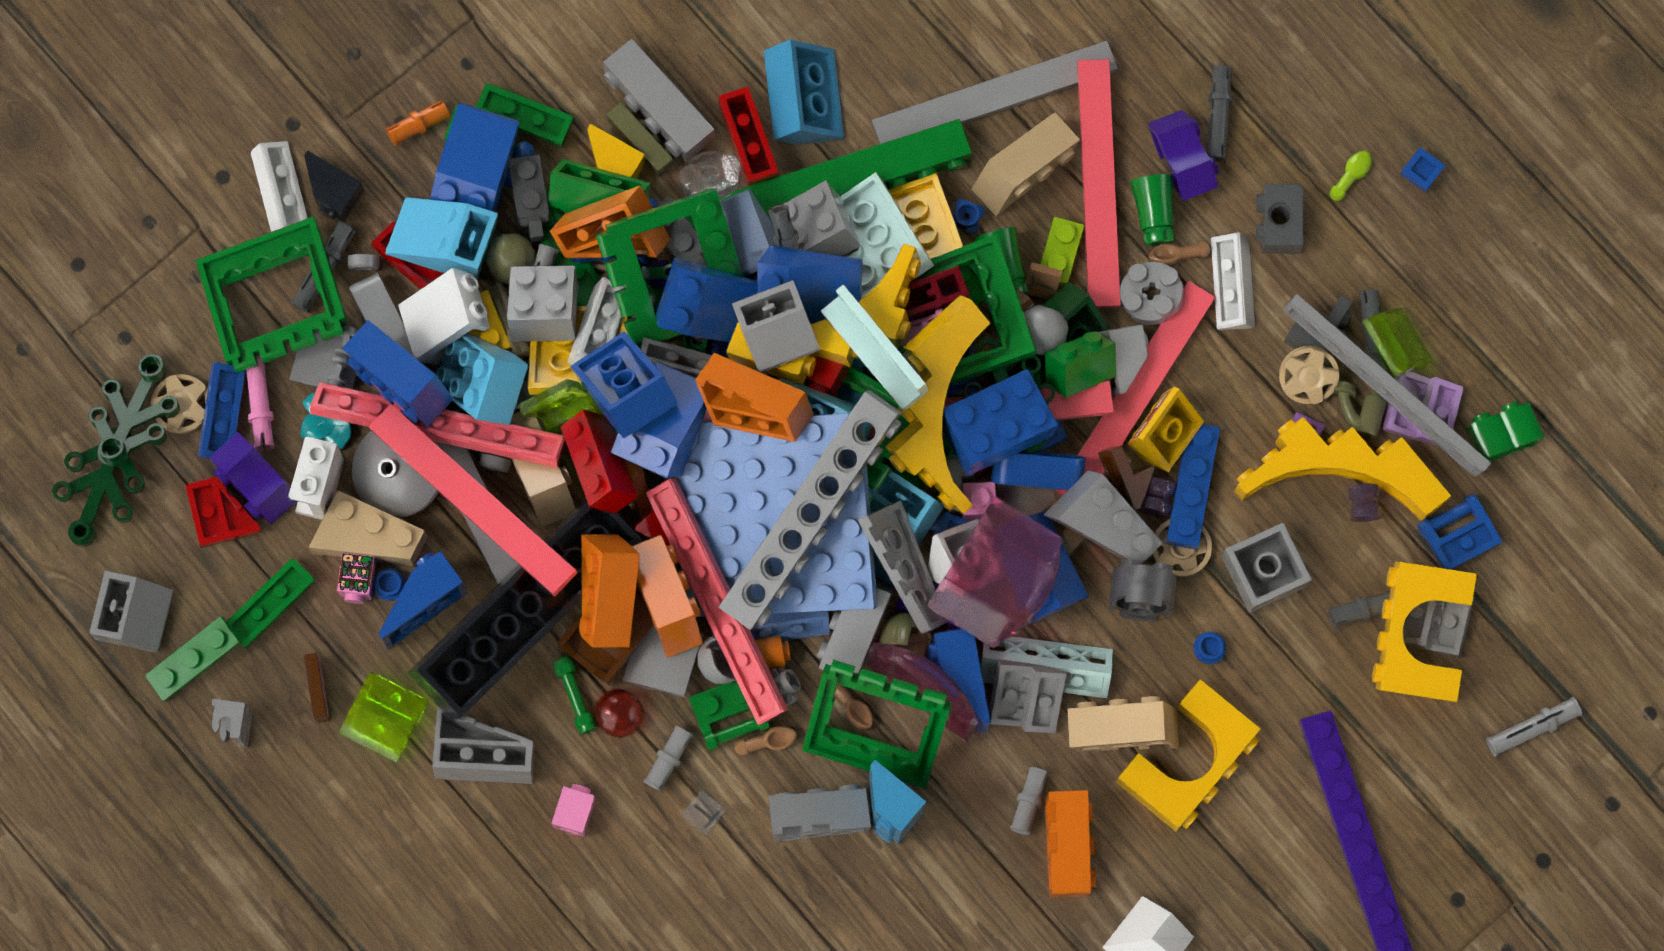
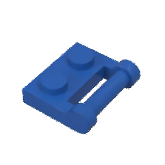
M1474 494L1465 497L1464 502L1430 520L1424 519L1417 523L1420 534L1427 541L1441 568L1453 570L1503 542ZM1469 513L1474 516V521L1440 539L1435 532Z

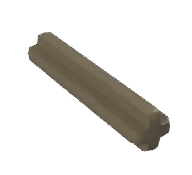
M496 282L494 285L489 286V294L513 354L525 361L526 358L530 357L529 341H511L507 323L509 293L501 282Z

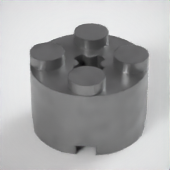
M1134 559L1121 560V566L1114 568L1112 571L1109 611L1114 613L1115 609L1120 610V617L1135 621L1154 622L1157 620V615L1164 614L1165 620L1172 618L1177 581L1176 575L1172 573L1173 567L1166 563H1155L1153 566L1140 565V561Z

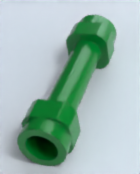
M566 656L552 662L557 678L562 679L576 715L574 722L579 735L596 730L598 727L592 712L588 713L574 677L576 670L571 657Z

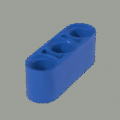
M1020 451L993 464L991 482L1004 485L1069 490L1084 475L1086 457L1072 454L1038 451L1027 453Z

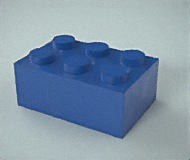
M369 320L342 348L349 357L347 364L357 372L356 375L368 386L371 387L373 385L379 390L378 393L392 405L395 403L400 407V411L413 423L420 420L429 427L454 399L432 371Z
M1028 369L945 407L942 416V430L967 476L1052 437L1058 426Z

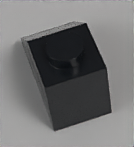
M307 150L304 157L313 196L319 207L318 211L328 219L334 220L337 217L344 222L364 192L361 181Z

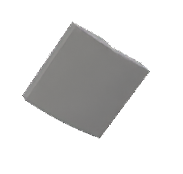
M1437 600L1419 604L1408 614L1404 622V644L1433 653L1460 658L1472 606Z
M653 627L629 658L623 682L684 698L700 646L666 658L659 634L655 627Z
M998 660L988 711L990 724L1021 726L1024 732L1056 733L1066 672L1037 664Z

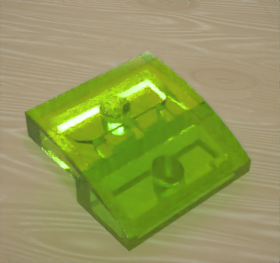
M1402 308L1388 310L1362 321L1394 376H1404L1413 369H1422L1434 362Z
M569 379L519 404L522 416L543 419L545 430L550 432L563 433L560 426L582 409L603 415V412L583 384Z
M370 672L354 700L339 734L397 762L400 760L412 731L416 729L429 700Z

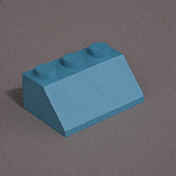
M790 39L764 50L773 139L795 145L844 139L834 49Z
M874 760L870 766L868 777L872 822L876 828L874 832L887 843L893 840L896 844H899L923 815L926 801L879 762Z

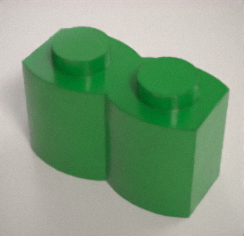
M1514 401L1501 408L1502 413L1491 416L1490 412H1485L1472 419L1473 423L1469 426L1467 432L1474 448L1489 462L1524 450L1542 441L1544 435L1529 402L1520 405L1519 401Z

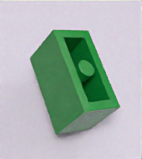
M1094 331L1046 351V383L1050 384L1057 393L1067 398L1116 377V343Z

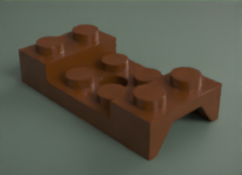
M637 583L630 647H591L580 634L579 624L582 612L557 642L558 648L608 686L626 666L631 655L654 627L652 617Z

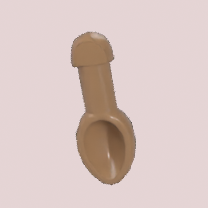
M1198 242L1196 245L1184 247L1165 243L1153 248L1149 253V259L1151 262H1160L1172 266L1182 259L1207 257L1210 253V246L1206 242Z
M837 684L835 696L845 707V715L848 721L861 730H869L873 724V717L869 707L864 702L854 699L845 686Z
M775 726L766 731L762 736L738 740L735 743L734 749L738 755H748V752L763 748L776 751L783 750L794 743L797 738V732L790 726Z

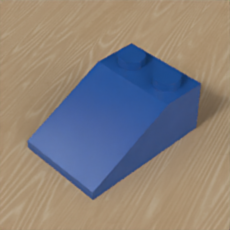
M460 102L457 106L436 171L430 200L468 203L496 212L500 206L520 121Z
M770 245L757 263L758 293L793 280L810 323L826 319L821 310L838 297L836 290L842 285L847 288L857 302L862 299V259Z
M674 257L656 313L657 325L660 328L688 336L730 342L736 325L739 323L732 303L758 294V281Z
M625 331L570 366L608 421L623 439L636 433L641 427L658 416L664 415L669 409L678 404L663 374Z
M657 362L655 366L665 377L678 404L669 409L664 415L658 416L641 427L639 431L624 439L618 433L611 453L663 477H680L683 474L707 408L696 384L695 377L664 363Z
M441 551L435 555L430 552L417 561L418 567L412 571L378 634L388 650L467 595L462 580Z
M973 627L935 633L933 641L928 644L929 649H927L930 668H936L938 678L980 734L987 733L990 718Z

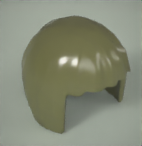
M510 233L496 236L489 243L486 251L485 263L487 264V272L497 282L509 284L511 267L533 266L536 260V251L533 249L530 241L519 234Z
M898 613L889 617L882 625L878 645L885 657L901 665L916 668L924 663L928 644L931 643L932 632L920 633L910 613Z

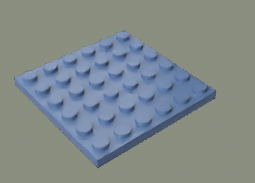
M850 413L813 415L796 442L715 426L712 421L701 423L683 474L678 477V482L730 589ZM863 423L860 427V433L865 439ZM845 449L842 453V461L846 466L854 467L857 463V456L854 451ZM867 465L860 473L865 477L854 493L849 490L842 501L846 503L843 511L836 520L830 517L824 526L828 532L817 547L812 544L806 555L810 558L800 573L794 571L788 579L791 586L781 600L775 598L769 607L773 610V613L875 609L878 607L873 547L858 522V519L871 514ZM827 476L824 479V489L830 494H835L839 488L838 481L831 476ZM808 503L805 508L806 516L810 520L817 521L820 517V509L817 505ZM790 530L787 534V541L793 547H800L802 537L797 531ZM771 557L769 561V568L773 573L781 574L783 572L784 565L779 558ZM688 582L690 588L687 590L688 599L693 597L695 598V601L701 614L698 617H705L700 607V604ZM753 584L751 595L754 599L762 601L765 598V590L761 585Z

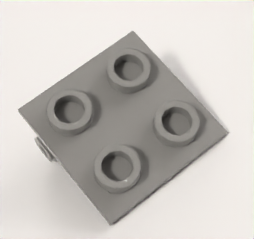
M344 326L345 334L326 341L322 340L320 332L317 333L318 344L297 351L289 380L318 387L319 382L353 389L357 372L347 364L349 357L342 348L356 334L357 329L352 326Z

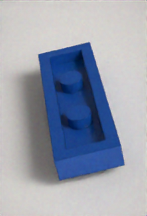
M217 362L211 365L198 452L199 458L210 459L209 457L236 434L245 371L236 373L233 365Z

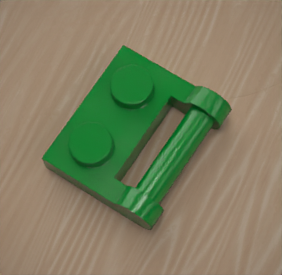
M737 681L722 684L688 697L709 752L717 749L721 743L759 729L762 732L770 729L768 721L758 725L753 717L717 732H712L710 725L750 710Z

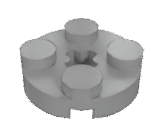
M1146 262L1132 265L1129 268L1128 274L1123 278L1120 286V299L1126 312L1136 322L1144 325H1158L1166 322V318L1180 310L1184 300V288L1174 268L1160 262ZM1150 287H1156L1157 291H1161L1160 295H1154L1153 300H1148L1147 294L1144 293Z

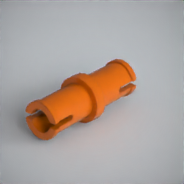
M440 99L419 112L416 110L410 112L408 118L385 128L393 145L397 146L418 133L420 135L427 133L426 129L445 119H449L451 116L446 105Z

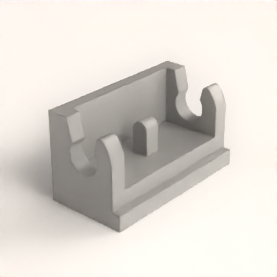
M212 699V706L214 708L212 728L214 732L218 733L220 729V737L225 742L228 737V731L230 732V738L236 739L238 747L248 748L253 712L245 703Z

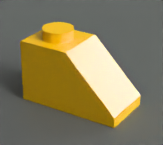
M590 124L587 131L596 168L636 179L646 164L645 154Z

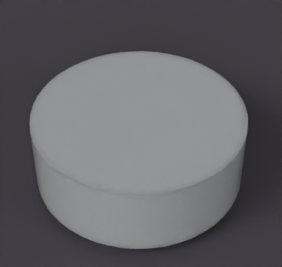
M371 254L348 255V268L355 271L378 270L380 268V256Z
M481 453L479 465L491 471L508 474L510 473L512 461Z

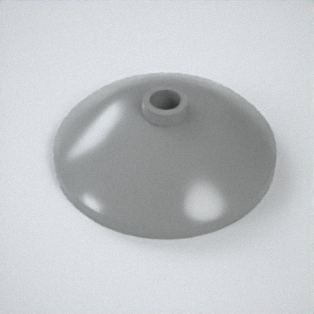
M372 431L362 439L356 449L352 463L354 487L362 502L397 518L413 516L430 505L438 494V491ZM388 463H391L393 466V470L390 474H387L386 472V466Z

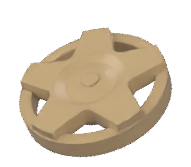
M1302 346L1291 351L1284 358L1279 369V380L1283 391L1292 400L1302 404H1317L1323 402L1334 392L1333 390L1339 382V368L1335 358L1327 350L1318 346ZM1310 353L1305 360L1296 358L1301 354ZM1324 357L1331 362L1333 368L1323 365ZM1287 369L1292 374V377L1285 383V371ZM1330 384V386L1323 392L1322 387L1324 385ZM1305 392L1308 397L1299 396L1297 394Z
M178 374L165 378L155 388L151 397V406L159 403L165 396H173L180 405V412L177 416L168 418L167 423L160 417L155 420L163 425L165 430L176 434H185L197 430L203 425L205 409L198 404V401L203 395H205V400L207 399L208 389L199 379L190 375ZM181 381H188L193 384L184 387ZM166 387V389H167L166 395H163V396H160V397H159L160 393H161V392L163 391V389ZM174 404L167 405L165 410L172 409ZM186 419L196 421L189 426L182 427Z
M1170 519L1165 521L1155 532V535L1162 542L1161 546L1164 548V551L1159 557L1156 549L1152 553L1154 561L1171 566L1180 565L1183 571L1172 569V573L1176 577H1189L1200 572L1208 563L1212 553V541L1208 531L1202 525L1201 534L1204 538H1200L1197 550L1166 544L1168 530L1165 529L1169 527ZM1206 553L1203 561L1197 565L1196 556Z

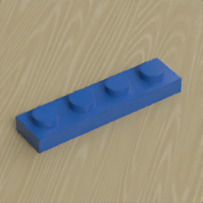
M1202 424L1182 453L1166 544L1193 550H1197L1199 547L1220 427Z

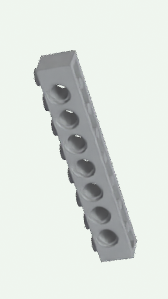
M871 390L864 392L718 608L749 630L755 628L758 624L762 627L773 613V610L769 607L775 598L781 600L789 590L791 583L788 582V579L794 571L800 573L810 557L806 553L811 545L814 544L817 547L827 534L828 530L824 526L830 517L836 520L846 506V503L842 501L849 490L854 493L865 477L860 473L867 463L872 466L877 461L883 451L879 446L884 438L887 436L891 439L900 427L901 422L897 419L901 415V411ZM864 422H869L875 427L876 433L872 440L864 439L860 433V427ZM845 449L855 452L857 463L854 467H848L843 463L842 453ZM827 476L834 477L838 481L839 488L835 494H830L824 489L823 483ZM808 503H813L819 507L820 517L817 521L810 520L806 516L805 508ZM790 530H795L801 535L802 543L800 547H793L788 543L787 534ZM771 557H777L783 562L784 569L781 574H775L770 570L769 561ZM753 584H759L764 588V600L759 601L753 598L751 595Z

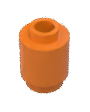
M781 636L754 639L769 670L779 667L785 668V661L791 660L788 641L782 642Z

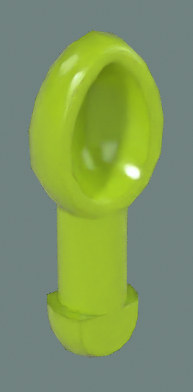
M1359 151L1349 158L1346 163L1345 174L1330 190L1329 194L1333 200H1342L1353 182L1365 177L1372 165V155L1369 151Z

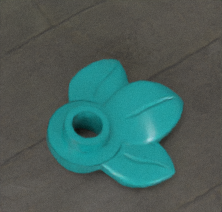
M315 393L310 394L302 401L309 414L302 422L301 437L304 439L306 437L315 439L325 438L327 442L337 444L340 450L343 449L352 436L351 424L312 415L310 413V405Z

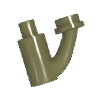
M1339 381L1333 393L1339 397L1342 412L1347 423L1361 437L1377 439L1387 402L1372 389L1370 396H1365L1359 416L1351 402V399L1356 398V386L1348 382Z

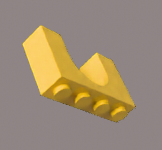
M1395 561L1394 567H1389L1386 584L1391 587L1389 599L1384 600L1382 607V618L1386 619L1384 631L1379 632L1377 639V650L1381 651L1380 662L1374 664L1372 672V682L1376 683L1375 689L1447 701H1458L1462 670L1424 664L1415 659L1404 644L1403 626L1408 614L1416 606L1427 601L1437 600L1472 606L1476 573Z
M1201 679L1181 701L1177 710L1201 728L1212 743L1214 757L1208 773L1193 781H1177L1166 776L1138 753L1116 781L1119 786L1175 832L1181 825L1187 829L1199 815L1194 811L1201 801L1206 804L1210 802L1219 791L1214 785L1222 776L1228 780L1239 766L1235 761L1242 751L1248 755L1260 741L1256 737L1260 728Z

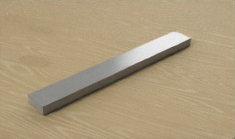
M1104 41L873 119L871 123L879 144L956 119H960L961 124H965L1077 86L1078 60L1109 59L1110 74L1116 73L1118 68L1108 42Z
M1298 294L1284 306L1283 311L1473 477L1484 472L1491 464V462Z

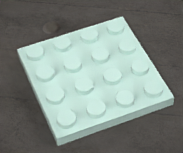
M876 172L840 196L861 245L842 257L862 259V298L874 289L894 264L903 244L914 246L917 249L919 259L922 261L918 276L934 266Z

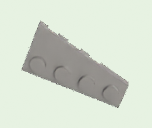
M902 502L892 503L858 519L861 528L920 633L931 631L946 623V616Z

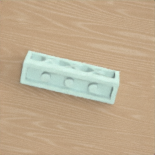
M842 285L836 290L838 297L822 309L821 312L899 407L905 411L929 392L927 385L847 288Z
M985 633L980 668L983 683H994L998 660L1031 663L1065 671L1066 679L1063 693L1107 698L1112 674L1113 649ZM990 645L1004 647L1006 651L990 650ZM1024 651H1036L1038 655H1027ZM1056 655H1068L1070 659H1059ZM1089 659L1105 660V664L1092 663Z

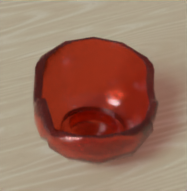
M613 688L603 692L595 701L593 716L598 727L608 736L623 738L634 734L642 725L644 709L642 703L633 692L623 688Z

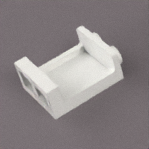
M451 268L398 305L413 356L418 361L437 365L442 362L444 357L442 349L472 329L486 331L490 328L487 310L482 303L478 290L479 284L472 273Z
M311 437L305 438L289 492V498L298 501L295 510L297 514L323 520L336 494L345 462L337 444Z

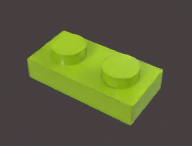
M1054 216L1040 265L1061 270L1062 274L1059 285L1065 286L1069 281L1084 225Z

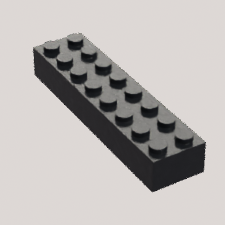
M585 498L543 539L547 545L577 571V574L555 597L518 564L407 672L451 720L459 719L468 712L582 599V534L619 535L631 546L637 545L642 540L618 513L614 514L589 507Z

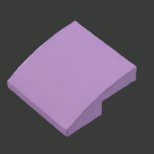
M1405 369L1397 370L1395 380L1453 429L1464 387L1438 377L1430 379ZM1388 403L1382 426L1383 431L1438 446Z

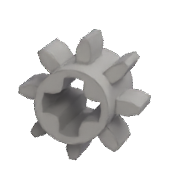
M782 667L772 669L770 673L786 705L789 706L799 700L796 692L801 689V684L797 675L790 669L783 671Z

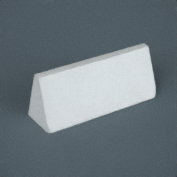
M288 141L259 143L251 151V156L272 232L308 217Z
M1240 232L1211 237L1217 329L1254 328L1255 314L1249 237Z
M605 277L594 286L567 363L573 365L616 336L622 316L614 292L623 289V286L613 288L610 280Z

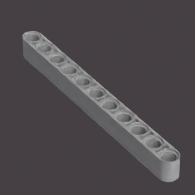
M378 273L349 286L365 321L369 320L413 356L405 326ZM437 442L438 446L487 490L466 448ZM463 514L496 582L499 583L518 563Z

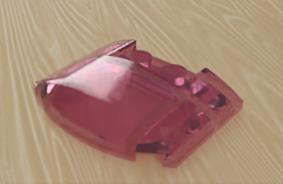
M994 497L949 571L944 576L927 607L992 648L999 646L1000 641L1018 634L1030 623L1045 603L1059 570L1062 537L997 497Z
M874 642L870 647L865 665L876 673L886 675V681L892 684L893 678L919 685L917 690L919 693H924L925 688L947 694L946 701L952 702L945 727L968 743L979 722L970 702L956 682L940 667L918 653L896 645Z

